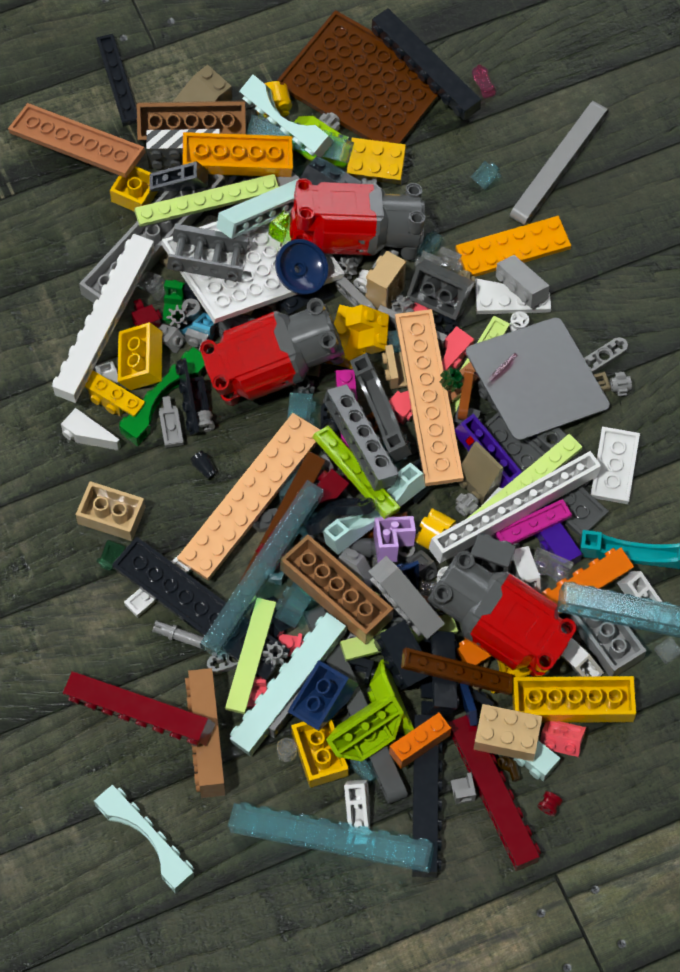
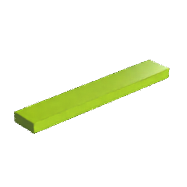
M329 426L313 434V439L363 496L373 499L377 512L384 520L400 510L401 507L384 488L376 491L373 490L353 453Z

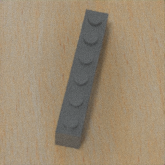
M365 353L350 360L354 373L375 416L382 439L393 461L396 462L411 455L410 448L370 357Z

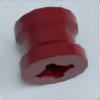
M546 791L543 795L544 799L538 803L537 807L542 812L555 816L557 813L556 809L558 806H561L563 800L556 794Z

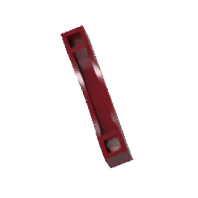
M332 468L329 472L324 470L318 477L320 481L316 487L312 485L305 493L307 495L305 500L302 501L300 499L293 506L295 510L290 516L287 513L280 523L283 524L279 530L275 528L269 534V542L266 545L262 543L256 549L257 555L255 559L271 573L280 565V559L287 554L289 536L297 520L314 506L334 501L349 484Z

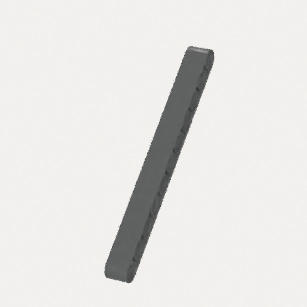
M322 606L304 613V618L310 632L315 629V623L319 617H324L326 614ZM338 643L324 663L358 683L348 661L345 662L340 643ZM359 685L349 701L344 705L348 717H351L368 705ZM384 746L367 758L388 804L408 796L387 746Z

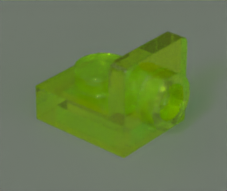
M285 210L270 222L268 232L273 239L280 243L285 241L286 229L289 226L290 214Z

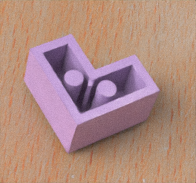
M413 516L388 517L385 520L383 517L375 518L373 535L378 563L385 556L392 562H397L399 547L414 546L416 529Z

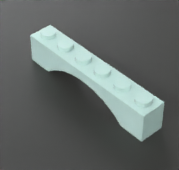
M252 75L239 91L244 95L242 99L249 105L254 103L256 105L255 110L261 115L266 113L269 116L267 119L275 126L277 123L281 125L280 130L287 136L289 134L293 135L292 140L299 146L304 144L306 146L305 151L311 156L316 154L321 158L334 142L316 125H299L283 118L274 103L272 90L256 76Z
M411 462L398 472L399 475L395 485L385 489L399 506H402L425 488L423 473ZM375 509L369 514L351 515L336 519L323 530L325 543L339 555L374 527L375 518L382 516Z
M111 785L94 800L95 806L109 821L128 825L139 831L150 841L160 859L162 879L176 894L194 878L193 866L187 860L183 862L179 857L181 855L180 852L173 845L170 847L165 842L167 839L160 831L156 832L152 828L154 825L148 817L145 816L143 818L139 814L140 809L134 802L129 803L125 799L127 795L121 788L116 789Z

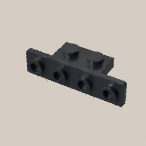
M182 358L177 361L175 368L180 379L179 391L183 395L182 408L186 412L187 417L186 429L190 435H195L199 433L196 413L209 410L204 377L190 378L186 358Z

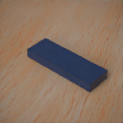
M459 683L458 691L470 726L477 725V709L469 686Z

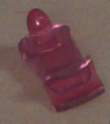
M480 64L472 70V76L481 88L482 97L494 96L496 94L495 85L491 83L488 70Z

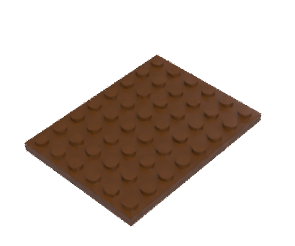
M336 10L277 80L281 85H284V83L287 85L290 96L321 114H336L340 119V125L367 140L397 144L404 142L439 98V95L433 93L429 85L422 82L413 70H410L406 63L399 59L390 47L388 48L379 36H375L370 29Z

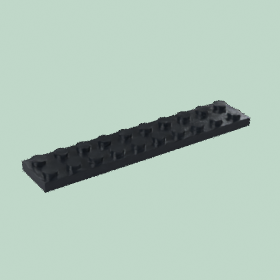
M136 536L112 564V568L239 662L250 620ZM269 634L267 635L263 651H268L267 644L273 645L277 641ZM285 646V650L283 652H286L289 655L290 649H288ZM262 652L256 675L267 681L280 664H277L275 668L271 663L266 664L265 660L267 657H264ZM274 652L273 657H277L278 653Z

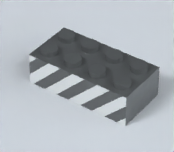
M219 129L147 130L146 149L149 168H173L182 165L183 132L220 134Z

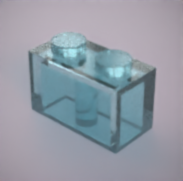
M293 582L292 586L289 587L287 585L282 596L285 598H280L277 602L275 609L278 611L274 617L295 628L312 597Z

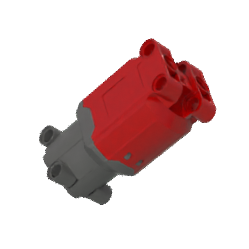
M299 179L295 185L294 206L291 209L289 221L291 241L295 239L308 240L316 244L324 254L374 256L384 247L402 248L401 256L407 260H413L417 256L419 245L423 243L425 203L421 199L422 187L417 183H410L406 186L405 194H385V191L377 184L320 182L318 185H312V182L308 179Z
M319 298L309 300L306 310L291 316L274 311L224 331L220 343L216 344L212 340H205L200 346L204 365L212 385L223 401L230 406L236 405L240 400V396L253 401L302 382L308 374L309 368L327 361L334 365H339L345 360L341 340L328 307ZM209 348H214L211 354H206ZM234 392L233 397L226 398V395Z
M468 551L457 553L427 599L428 604L434 611H443L461 623L460 627L465 639L512 670L527 667L533 677H542L554 666L576 631V624L573 620L569 618L561 619L559 617L558 607L555 602L508 571L491 573L474 562L473 555Z

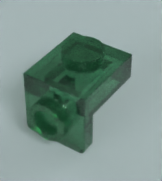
M108 539L101 558H98L96 562L101 564L100 567L112 571V564L127 546Z

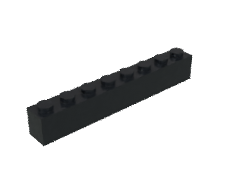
M389 8L372 19L371 29L374 35L379 36L388 48L390 47L395 52V55L402 59L407 67L418 75L422 82L428 84L431 91L437 93L443 103L453 109L455 115L460 116L465 121L480 110L481 98Z
M415 714L414 729L434 715ZM442 742L415 759L413 763L412 877H437V871H441V859H437V851H441L442 840L438 839V831L442 830V819H438V811L442 812V799H438V792H442V780H438V772H442V760H438V753H442Z

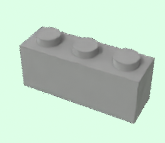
M515 255L497 263L496 278L530 308L548 299L549 285Z

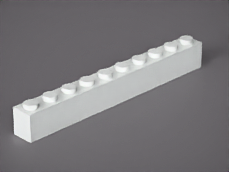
M133 234L131 239L126 241L125 251L119 255L115 270H111L107 285H103L99 300L96 299L91 315L86 317L84 329L79 331L75 346H71L67 361L62 363L59 376H56L53 380L52 387L56 396L76 403L155 251L154 241Z
M589 451L432 537L429 550L440 564L455 556L458 552L460 553L473 546L478 534L491 536L596 478L601 464Z

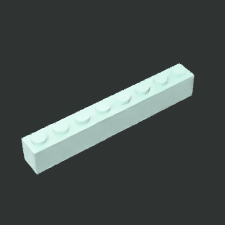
M326 613L324 617H319L315 623V629L305 635L304 643L300 648H295L291 654V660L281 666L280 674L276 679L273 678L268 683V689L264 695L260 694L255 700L256 705L253 709L248 710L244 714L243 722L240 726H235L231 731V742L250 757L269 734L271 724L304 685L317 661L324 662L346 634V625L329 613Z

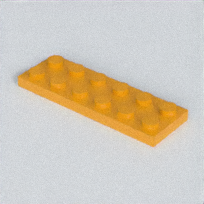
M555 216L458 244L455 249L463 269L470 271L472 276L477 277L496 271L497 263L510 256L515 255L525 263L570 250L571 244L559 216Z

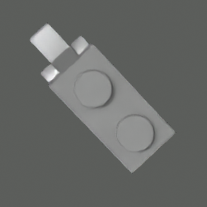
M170 396L162 397L164 407L159 408V416L165 448L184 445L178 408L171 406Z

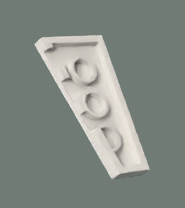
M475 278L477 314H507L518 311L524 313L551 312L550 293L547 300L530 308L504 284Z

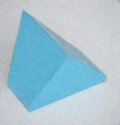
M203 313L194 322L181 329L180 332L185 335L187 328L208 334L209 340H213L214 331L218 323L214 324L209 315Z

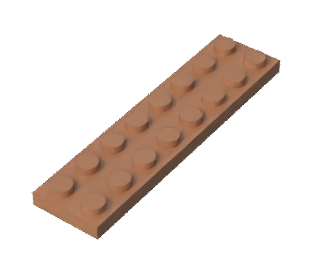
M29 103L26 104L8 128L10 134L125 178L128 177L146 152L143 146Z

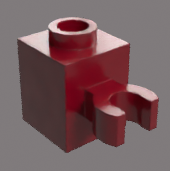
M141 299L133 301L136 311L132 312V319L135 327L149 322L157 328L161 327L160 320H162L158 309L155 310L152 304L144 307Z

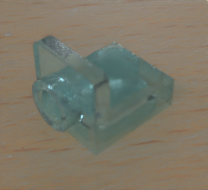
M484 161L471 178L483 189H486L497 176L500 178L502 175L498 172L500 168L493 162L489 164Z

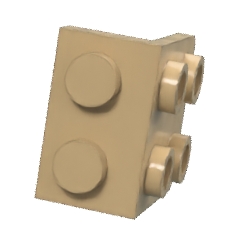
M386 345L385 353H382L383 364H386L387 370H385L386 381H389L390 389L407 387L401 352L394 353L393 345Z

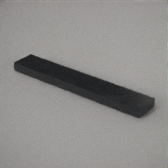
M109 34L96 37L122 125L124 127L136 124L137 109L114 35Z

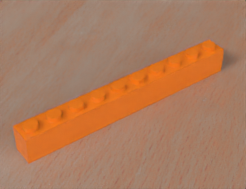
M622 547L617 550L612 548L604 554L606 557L603 559H594L588 564L590 567L587 569H578L572 573L574 577L569 580L566 578L556 583V588L553 590L547 588L541 594L555 602L559 615L562 614L569 607L595 591L604 588L634 568ZM467 639L461 641L458 644L459 648L455 651L462 662L477 666L492 657Z

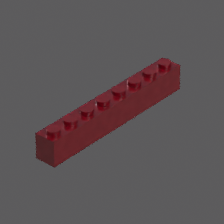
M73 671L63 691V694L69 697V702L77 705L80 702L84 703L86 708L94 711L96 708L101 709L103 714L111 717L113 714L118 715V719L128 723L130 720L135 721V725L145 729L147 726H150L152 731L162 735L164 732H167L171 738L179 741L181 738H184L188 744L196 747L199 744L207 745L215 723L206 717Z
M467 715L448 722V725L451 727L450 735L468 773L471 772L477 792L517 872L537 863L541 854L537 843L533 844L530 838L532 836L531 830L528 825H524L522 821L523 814L520 808L515 807L513 803L514 795L510 789L507 790L504 784L506 780L502 771L498 772L494 754L474 750L479 723L470 726Z

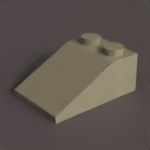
M206 65L191 78L173 102L229 101L232 99V86L209 65Z
M476 441L461 465L464 479L458 482V484L463 489L466 488L483 505L498 487L500 488L503 467Z

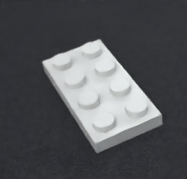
M602 427L597 460L601 464L598 476L593 479L591 495L595 499L628 504L640 433Z

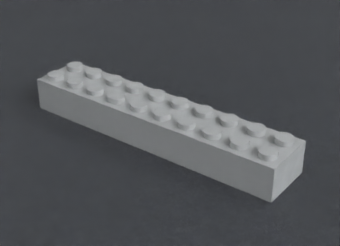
M208 174V187L193 191H165L156 202L222 187L225 185V177L223 175ZM203 212L142 227L139 226L137 221L79 283L81 295L93 303L96 299L99 300L103 285H107L111 270H115L117 259L125 251L126 241L131 239L133 234L154 241L155 251L139 280L140 282L166 252L161 245L162 240L173 236L175 223L191 226Z

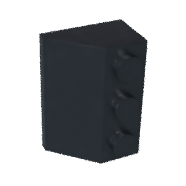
M318 156L307 165L300 179L310 180L312 185H318L320 182L362 184V181Z
M406 620L373 637L375 647L378 651H381L386 667L393 673V680L401 690L429 676L401 668L404 648L422 651Z

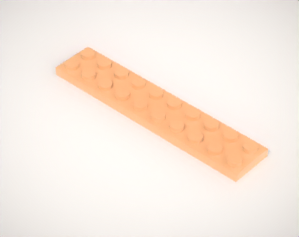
M432 309L395 314L425 486L463 481L464 477L448 392L439 382L442 379L440 374L443 372V365Z
M292 413L183 549L177 560L209 581L299 468L307 452H311L317 445V442L313 439V434L320 429Z

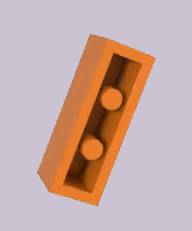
M437 713L391 744L389 754L400 769H402L448 738L451 733V727L442 715Z

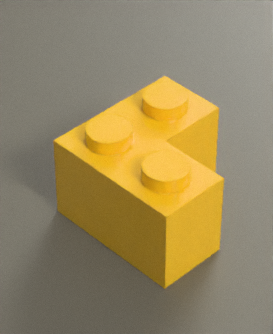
M365 305L348 308L346 310L345 327L359 331L358 350L369 354L385 351L389 314Z

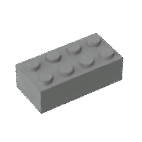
M387 556L368 571L372 576L371 582L382 592V595L392 604L393 608L406 620L408 626L418 636L422 634L428 639L445 624L402 571Z
M601 589L568 608L566 618L575 622L576 630L609 676H617L644 659L646 649Z

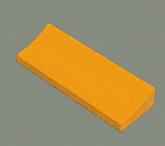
M183 132L182 165L197 161L208 170V174L267 176L275 174V177H291L293 170L292 136Z

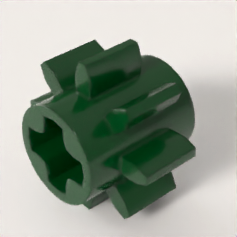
M450 367L447 371L444 370L440 374L442 379L439 382L445 390L454 392L463 386L461 380L464 377L459 370Z

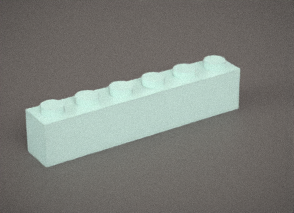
M299 179L219 212L216 228L233 239L290 214L294 206L296 181Z

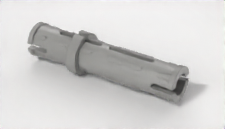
M158 620L155 621L152 632L167 636L169 640L175 639L209 651V645L212 642L207 638L179 629L176 625L170 626Z

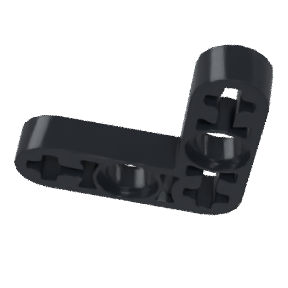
M372 498L335 499L308 520L304 526L309 535H314L323 531L340 515H365L373 512L376 506Z

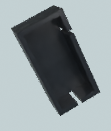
M436 631L428 639L424 638L419 643L422 652L457 660L455 658L457 640H455L454 632ZM430 675L420 680L421 698L433 699V702L421 701V715H436L440 713L444 719L449 717L459 706V697L457 696L459 683Z

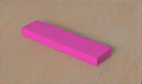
M562 499L521 518L494 534L499 541H508L513 545L572 518V514Z

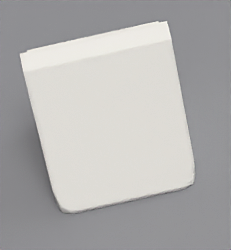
M113 361L95 367L98 374L113 383H117L118 374Z

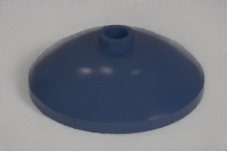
M295 239L284 244L277 253L275 260L276 273L280 282L288 290L296 294L307 295L319 290L324 285L328 276V263L324 253L316 244L304 239Z

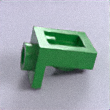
M165 280V295L176 294L183 297L184 300L183 288L185 283L177 280Z
M176 294L164 295L162 323L170 324L172 322L171 319H166L167 316H171L169 308L174 311L176 310V305H178V308L182 310L183 297ZM176 312V314L172 316V318H175L176 322H179L180 318H182V315H180L179 312Z

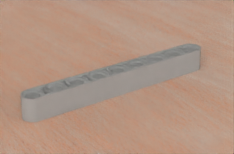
M595 101L588 105L515 204L510 213V218L523 225H527L602 124L609 109Z

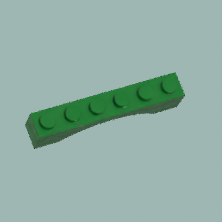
M192 347L182 355L181 359L186 358L190 378L201 377L207 373L200 351ZM176 364L171 366L169 373L162 377V381L158 382L153 390H149L143 399L145 405L135 417L129 414L120 421V434L137 447L150 434L152 416L162 401V397L167 396L171 391L179 387L180 379L176 373Z

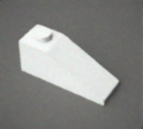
M76 408L61 423L62 434L68 440L73 439L77 443L114 450L121 448L120 440Z
M631 571L617 583L631 603L645 614L646 618L657 630L662 629L673 619V616L641 571Z
M368 780L347 781L344 789L350 846L369 845L370 800Z

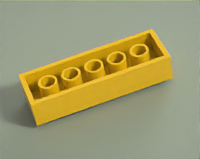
M634 676L513 678V710L542 716L541 723L546 721L565 723L633 722L636 716Z

